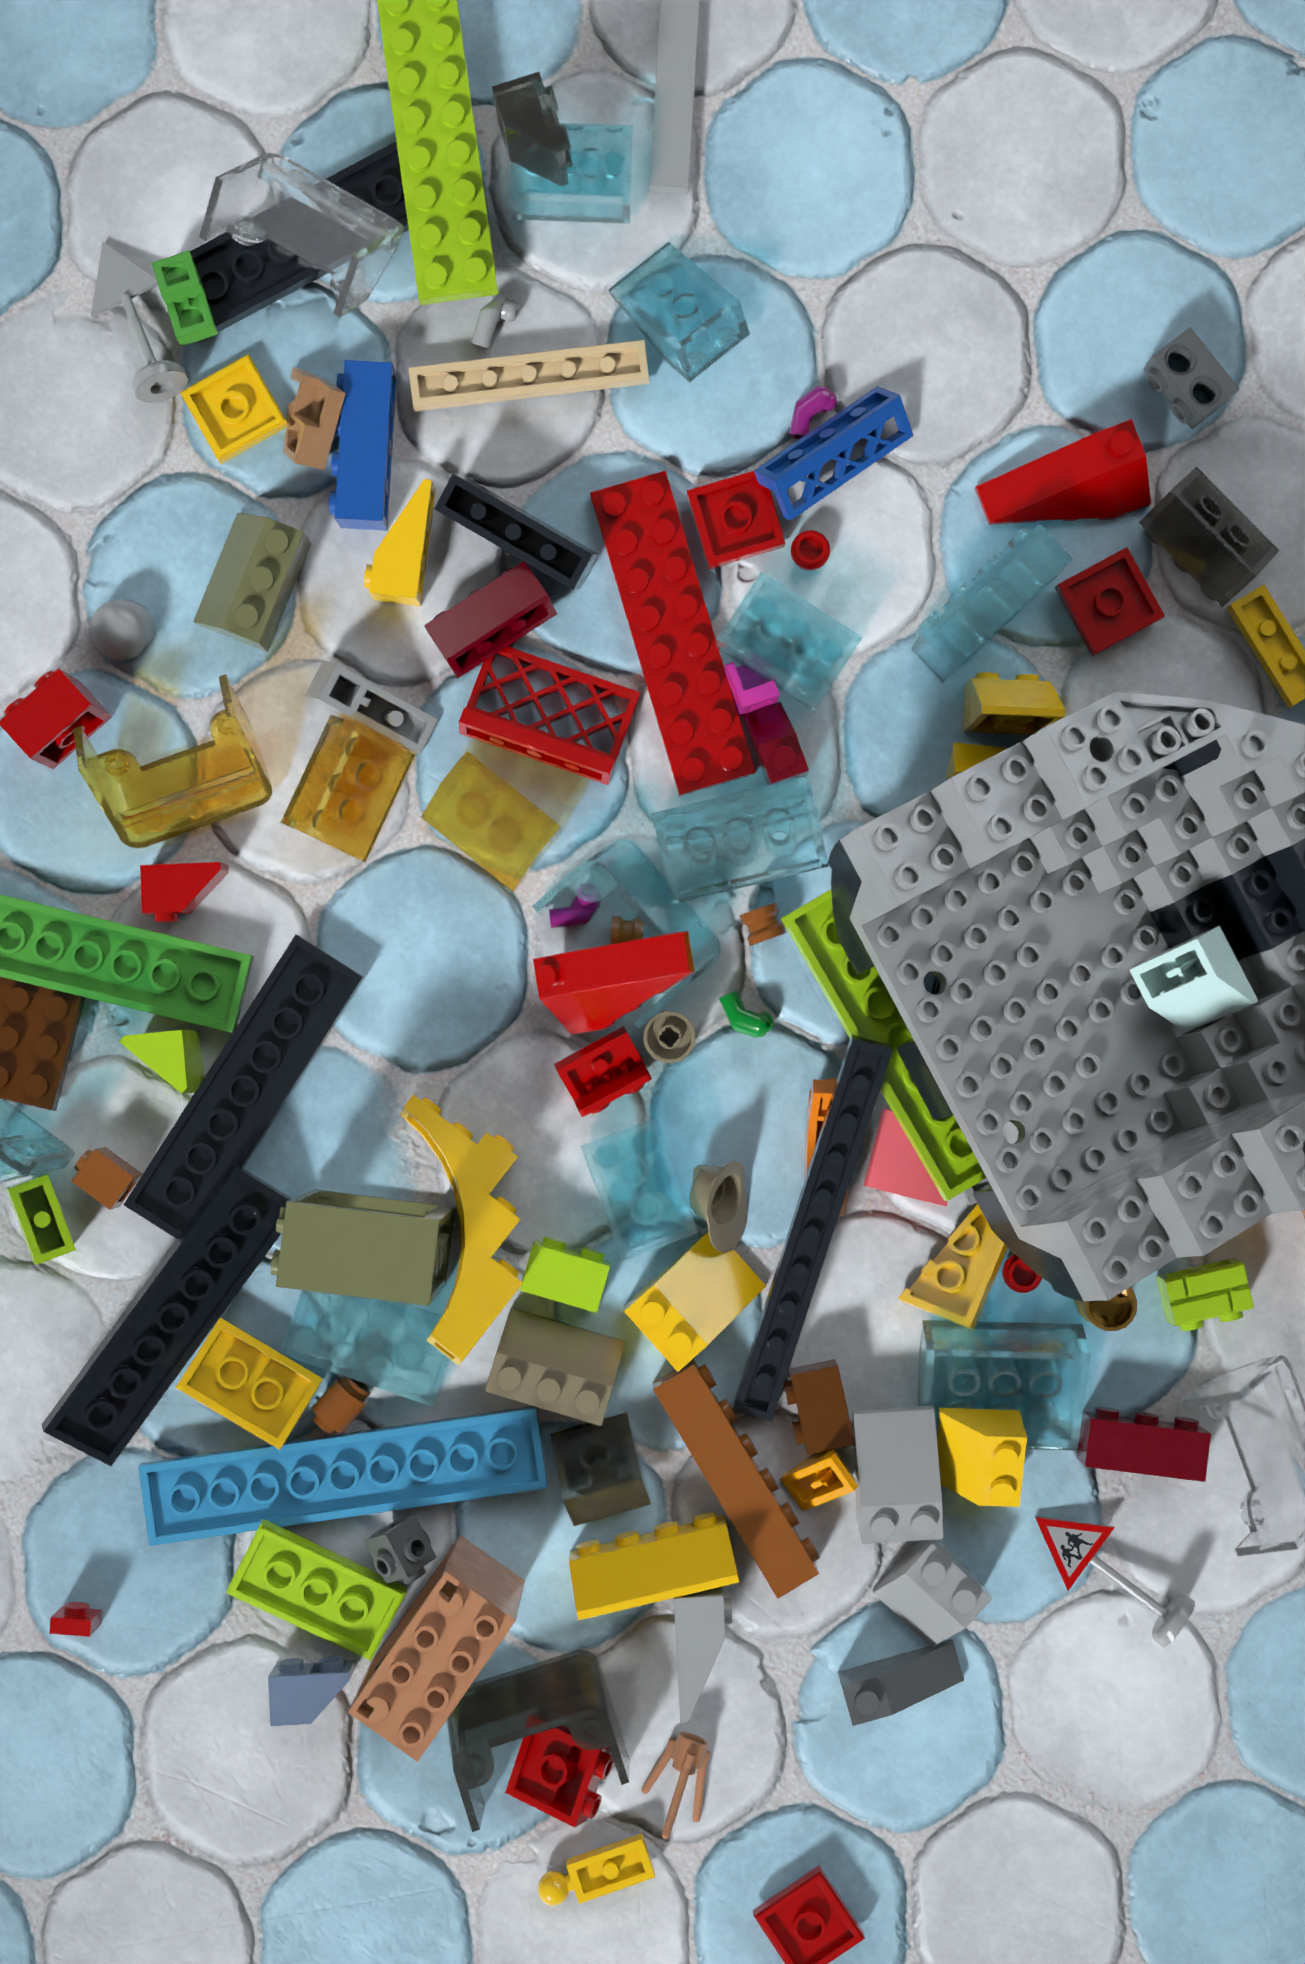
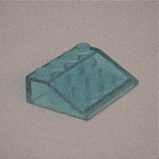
M922 1320L919 1349L918 1407H934L936 1434L939 1408L1020 1410L1027 1435L1026 1449L1077 1451L1091 1357L1083 1324L977 1321L973 1331L951 1321Z

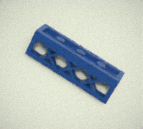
M879 386L875 387L754 470L758 483L774 491L785 519L791 521L914 436L901 396ZM894 416L898 431L887 439L880 438L885 422ZM861 438L868 439L863 455L856 460L849 459L854 443ZM831 459L837 461L832 477L824 482L818 480L823 465ZM799 481L806 482L801 498L791 503L787 489Z

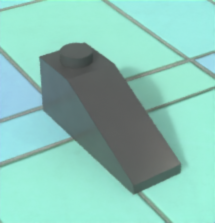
M953 1640L941 1642L933 1647H923L838 1671L853 1726L896 1714L964 1681Z

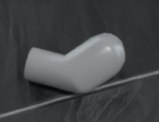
M498 296L484 306L479 312L471 343L490 349L496 324L502 319L507 322L515 321L519 310L518 303L508 300L507 296Z

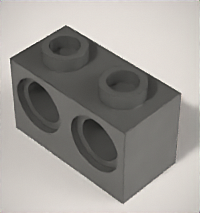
M1191 327L1153 355L1143 368L1147 373L1146 378L1151 387L1165 395L1171 403V410L1174 416L1181 423H1187L1192 430L1229 402L1240 390ZM1175 359L1179 361L1183 366L1184 372L1173 371L1169 367L1168 360ZM1193 390L1204 392L1208 398V403L1203 404L1196 401L1193 396Z

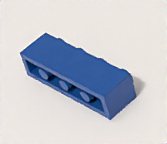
M344 360V373H338L336 387L345 392V397L334 434L335 437H340L339 452L332 453L331 470L332 475L337 476L336 491H330L329 513L330 515H335L334 518L340 528L387 531L397 373L393 363Z

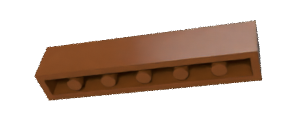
M693 1358L679 1372L674 1369L654 1381L653 1391L775 1596L779 1599L819 1574L815 1561L820 1559V1556L810 1538L806 1537L802 1540L796 1531L795 1526L800 1524L789 1503L786 1502L781 1505L775 1496L774 1491L778 1490L779 1487L769 1469L766 1467L760 1470L753 1459L754 1456L758 1455V1451L747 1433L740 1436L734 1427L733 1422L738 1420L731 1405L726 1398L719 1402L712 1388L717 1383L706 1364L699 1367Z

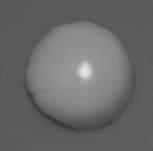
M121 599L106 602L95 611L90 620L91 642L101 655L114 661H124L138 657L144 647L153 641L155 636L153 617L143 605L132 600Z

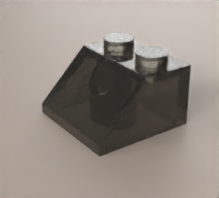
M627 1412L604 1418L602 1426L587 1423L550 1434L562 1499L573 1526L651 1505L643 1467Z

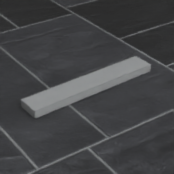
M700 0L660 1L649 181L650 192L688 194Z

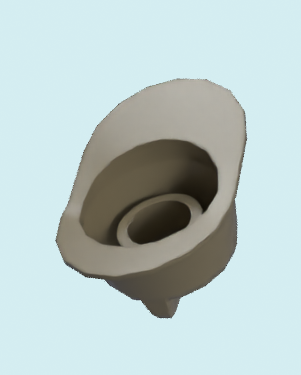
M737 1161L729 1162L724 1167L697 1165L693 1169V1183L689 1196L690 1207L694 1213L707 1222L711 1244L717 1251L724 1253L733 1250L740 1242L747 1222V1202L744 1186L745 1172L742 1164Z

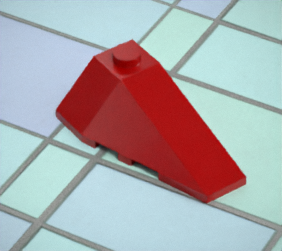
M688 931L533 959L539 999L570 1034L607 1029L615 1024V1020L626 1013L635 1011L649 998L663 993L695 972Z

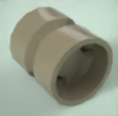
M665 1011L656 1014L648 1021L644 1029L643 1041L646 1050L654 1059L663 1063H675L683 1060L690 1054L695 1045L696 1034L692 1023L686 1016L678 1012Z

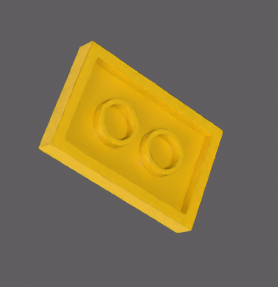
M219 1318L175 1388L278 1450H281L321 1385L323 1378L231 1323Z

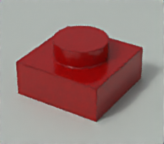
M84 1602L66 1603L65 1606H62L51 1617L49 1634L90 1637L101 1625L102 1609H90V1605Z

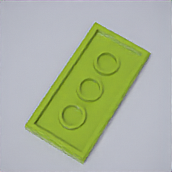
M262 1519L226 1590V1594L371 1661L408 1587L396 1581L386 1584L379 1573Z

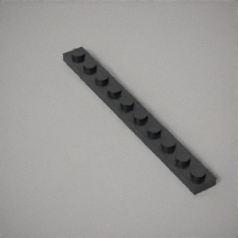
M851 1034L734 1399L733 1411L768 1421L773 1419L893 1051L891 1045Z

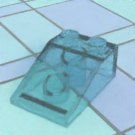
M670 242L662 246L608 289L612 298L662 358L689 383L750 335L740 301Z

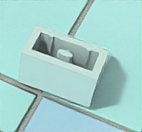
M1220 926L1163 951L1130 969L1148 1007L1185 1032H1189L1258 1002Z

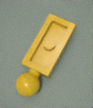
M643 1833L566 1859V1867L569 1874L564 1875L559 1871L545 1873L539 1880L538 1894L544 1903L556 1906L563 1903L567 1899L569 1892L574 1890L578 1903L581 1904L655 1878V1868Z

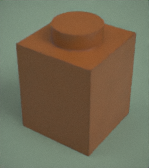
M107 1147L94 1149L93 1152L87 1150L80 1157L74 1167L78 1173L71 1182L109 1210H112L123 1204L143 1174Z

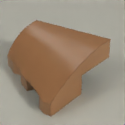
M292 367L290 379L300 382L297 396L292 403L288 404L287 408L288 424L283 453L295 464L325 470L345 392L308 371Z

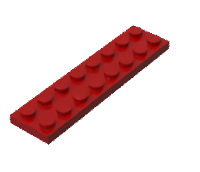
M666 470L590 492L593 508L679 797L755 775L756 772L724 670L723 661Z

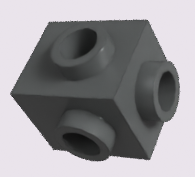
M415 1514L390 1522L364 1540L374 1559L375 1569L383 1577L386 1584L403 1580L404 1584H408L417 1580L426 1573L424 1566L437 1558L431 1547L430 1538L422 1529Z

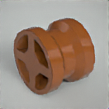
M777 903L763 906L739 916L741 923L748 928L749 935L747 940L749 946L787 933L785 926L778 921L777 913L779 909Z
M612 916L610 944L643 939L644 917L623 920L621 916Z

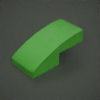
M190 250L152 262L159 290L167 306L174 333L180 346L217 335L218 331Z

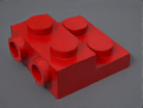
M535 1713L529 1717L505 1793L575 1828L587 1821L588 1818L593 1819L599 1810L602 1795L596 1792L600 1780H605L609 1776L615 1758L609 1754L612 1742L578 1726L569 1729Z

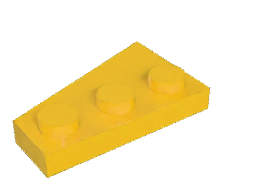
M978 1204L948 1238L949 1242L933 1261L930 1259L921 1270L923 1273L909 1289L906 1288L898 1297L904 1303L973 1331L1008 1248L991 1230Z

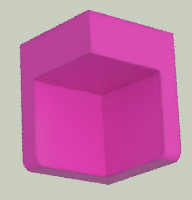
M755 660L738 667L735 666L734 662L725 665L724 670L739 717L777 703L780 694L774 680L768 681L760 660Z

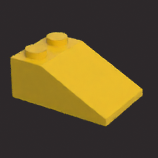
M982 672L977 673L976 678H970L964 687L963 732L1033 735L1042 728L1065 717V707L1051 681H1039V675L1019 674L1015 676V680L1000 679V674Z
M707 1231L624 1305V1312L674 1369L679 1372L706 1348L766 1285L734 1249L726 1253L717 1251L711 1244Z

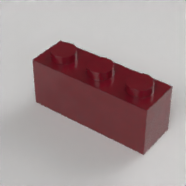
M523 561L517 566L505 570L500 577L483 588L471 592L466 599L449 610L440 612L432 621L425 624L424 627L458 679L557 615V612L547 592L526 562Z
M1095 1407V1413L1082 1411L1077 1459L1085 1467L1206 1482L1211 1433L1199 1426L1198 1420L1175 1417L1174 1423L1159 1421V1415L1147 1412H1135L1134 1418L1119 1416V1410L1108 1407Z

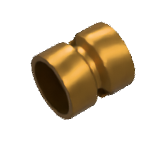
M1130 1287L1106 1301L1074 1300L1077 1312L1086 1321L1104 1331H1118L1126 1328L1133 1321L1137 1312V1298Z

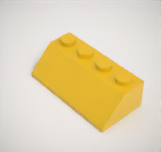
M715 1512L700 1514L693 1518V1523L680 1526L677 1525V1522L662 1523L654 1527V1532L639 1535L638 1531L624 1532L616 1535L615 1541L599 1544V1540L582 1542L575 1546L576 1550L570 1551L569 1567L578 1620L739 1583L737 1565L725 1515L717 1517Z

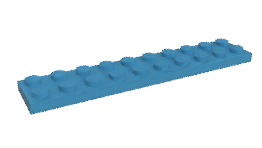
M535 1406L285 1442L281 1450L268 1444L144 1462L138 1466L149 1546L257 1531L262 1519L284 1527L548 1488L538 1410Z

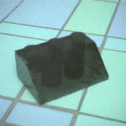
M1197 466L1138 522L1144 528L1146 536L1153 543L1161 545L1172 556L1176 567L1182 572L1189 573L1200 585L1202 593L1208 599L1216 601L1221 607H1224L1247 586L1279 552V549Z

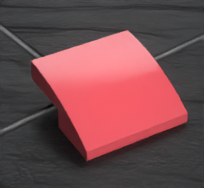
M882 1108L863 1186L947 1207L948 1201L943 1200L892 1110Z

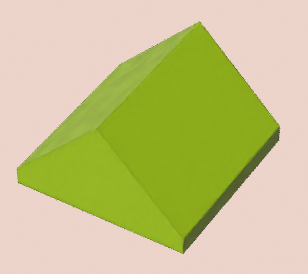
M174 1030L124 1035L119 1041L181 1094L194 1093L204 1079L200 1030Z

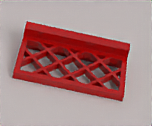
M509 646L498 652L497 655L512 659L517 669L516 672L497 680L492 669L496 654L483 662L467 706L463 708L458 721L461 735L609 786L641 692ZM521 663L529 666L522 668ZM537 670H543L550 673L555 684L534 692L526 675ZM489 675L492 682L485 685L487 677ZM558 676H561V677L566 678V679L560 681L559 678H558ZM521 678L529 696L509 704L501 686ZM577 682L586 685L592 697L572 706L564 688ZM495 689L504 707L491 713L476 708L480 696ZM595 689H598V690H601V691H604V692H602V693H600V694H597V692H596ZM559 691L567 708L547 717L538 699ZM613 695L629 700L626 711L613 718H609L601 702ZM533 702L542 720L531 725L519 723L513 711ZM596 704L604 722L584 730L576 712ZM508 713L510 719L502 716ZM571 715L579 733L566 739L556 736L551 723ZM621 722L617 733L613 725ZM545 726L548 732L539 729ZM608 728L614 740L610 754L594 749L588 736ZM583 739L585 745L579 744L577 741Z

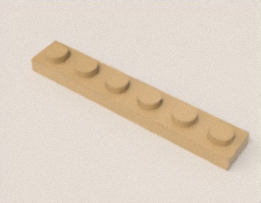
M645 340L409 368L414 411L649 384Z

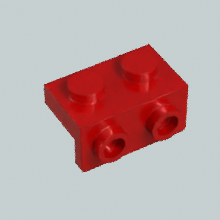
M624 1026L554 1064L556 1071L573 1098L582 1117L590 1113L595 1114L603 1111L609 1106L610 1102L625 1094L638 1092L644 1087L645 1083L652 1079Z

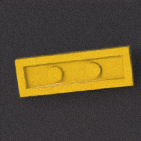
M1265 584L1226 608L1286 706L1290 708L1305 699V649Z

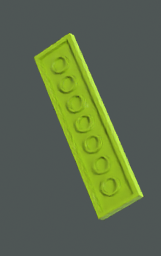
M377 0L420 305L499 295L457 0Z
M831 889L782 917L781 921L849 1038L852 1034L892 1046L893 1051L880 1091L943 1200L949 1201L987 1178L955 1117L950 1116L933 1120L896 1050L897 1046L913 1037L876 967H872L857 975L837 937Z

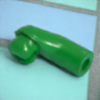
M737 990L719 998L729 1023L735 1031L758 1038L764 1037L767 1032L773 1029L774 1020L772 1016L765 1011L756 1013L745 1010Z

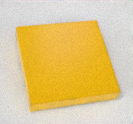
M249 354L180 392L220 464L287 428L288 423Z

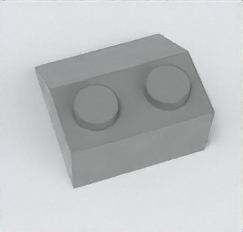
M935 1540L917 1541L872 1590L882 1602L931 1647L964 1630L992 1600L986 1587Z

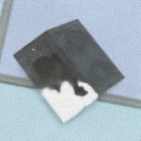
M539 71L492 86L497 122L510 161L559 186L567 185V168L573 167L569 152L571 144L565 125L559 124L556 113L558 105L552 86L544 87Z

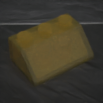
M331 714L280 823L366 862L415 755L355 722Z
M468 751L465 752L443 779L421 816L423 820L512 892L516 890L563 832L559 824Z

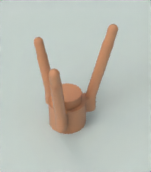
M679 1732L677 1740L669 1738L663 1755L641 1789L642 1793L647 1794L670 1759L674 1760L672 1767L680 1771V1775L662 1832L664 1839L670 1837L689 1775H694L696 1769L697 1778L693 1821L697 1823L701 1817L706 1769L711 1752L707 1750L709 1743L705 1739L688 1732Z

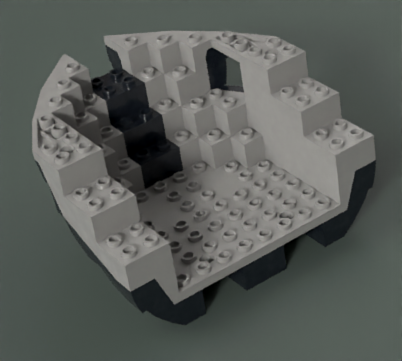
M1115 691L1042 728L1022 742L949 778L931 791L856 828L834 845L828 864L832 869L831 894L838 940L857 975L872 967H876L913 1037L897 1046L896 1050L933 1120L954 1116L990 1184L974 1192L973 1196L991 1230L1026 1265L1048 1281L1055 1292L1079 1301L1110 1300L1176 1258L1205 1256L1272 1213L1305 1209V724L1207 699ZM1220 926L1258 1002L1189 1032H1185L1148 1007L1130 969L1163 951ZM927 973L935 975L939 980L940 990L936 995L929 993L924 987L923 981ZM1007 1121L1013 1123L1018 1130V1139L1014 1144L1007 1142L1003 1136V1126Z

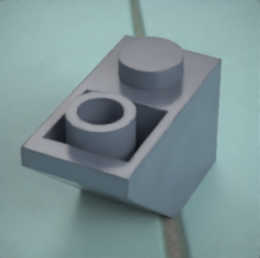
M327 1656L321 1658L316 1663H304V1660L301 1658H289L280 1661L279 1665H275L268 1676L270 1725L311 1724L350 1681L355 1670V1660L344 1661L342 1656Z

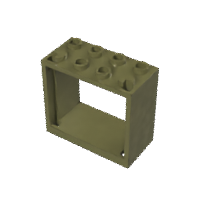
M318 1189L306 1192L286 1201V1208H280L276 1231L277 1233H282L280 1250H274L271 1262V1275H277L275 1287L429 1306L446 1286L455 1206Z

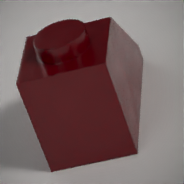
M781 702L743 714L768 789L806 777L809 768L797 734Z

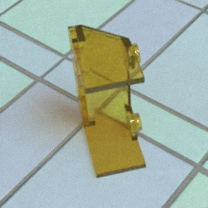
M226 674L219 676L225 709L213 715L209 723L210 733L214 740L140 766L136 757L131 752L123 749H113L97 754L82 727L73 729L78 770L120 840L125 845L132 848L148 847L259 807L271 798L272 786L254 732L248 716Z

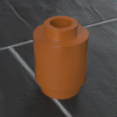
M347 1372L342 1378L337 1377L312 1407L316 1414L313 1418L314 1422L329 1434H332L334 1430L343 1433L368 1404L367 1397L371 1394V1390L361 1379L350 1372Z

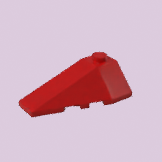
M1132 419L1093 433L975 487L989 525L1036 523L1037 521L1063 520V522L1092 518L1112 520L1151 504L1147 458Z

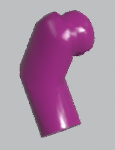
M815 386L798 399L794 406L789 436L794 439H801L808 434L812 416L819 411L827 412L835 408L837 403L836 394L830 391L827 386Z
M583 884L577 890L578 894L569 907L549 909L551 928L587 924L600 907L601 894L598 888L593 884Z

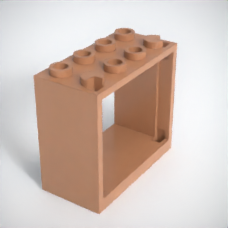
M459 1535L368 1666L348 1713L418 1762L516 1621L525 1580Z

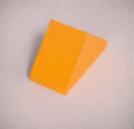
M835 1449L810 1455L780 1478L802 1511L853 1492L858 1487L852 1472Z

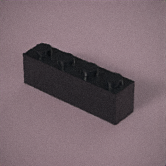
M453 473L434 508L441 514L572 590H578L582 587L599 555L462 474Z

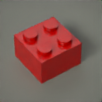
M60 668L55 672L49 671L43 674L34 684L36 689L26 698H18L9 704L4 711L5 716L0 720V726L31 760L55 769L112 718L109 712L82 682Z

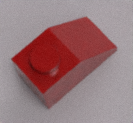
M222 862L140 865L142 913L154 916L155 922H178L179 914H191L229 873V866Z

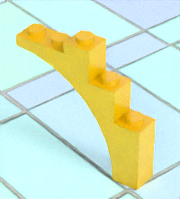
M413 1094L403 1106L400 1116L425 1139L441 1162L453 1189L460 1220V1258L455 1285L444 1313L430 1333L427 1341L459 1365L523 1284L517 1278L519 1272L511 1264L503 1259L496 1262L491 1258L521 1220L515 1215L517 1210L510 1202L500 1196L494 1199L489 1195L515 1163L518 1156L513 1153L514 1147L512 1144L497 1134L493 1137L486 1132L478 1144L471 1140L473 1135L467 1128L457 1122H454L452 1125L440 1116L442 1111L434 1102L425 1097L420 1100Z

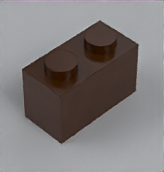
M832 1359L789 1368L790 1380L785 1381L784 1389L788 1405L796 1404L799 1419L792 1421L796 1444L804 1443L807 1455L855 1445L840 1371L836 1360Z

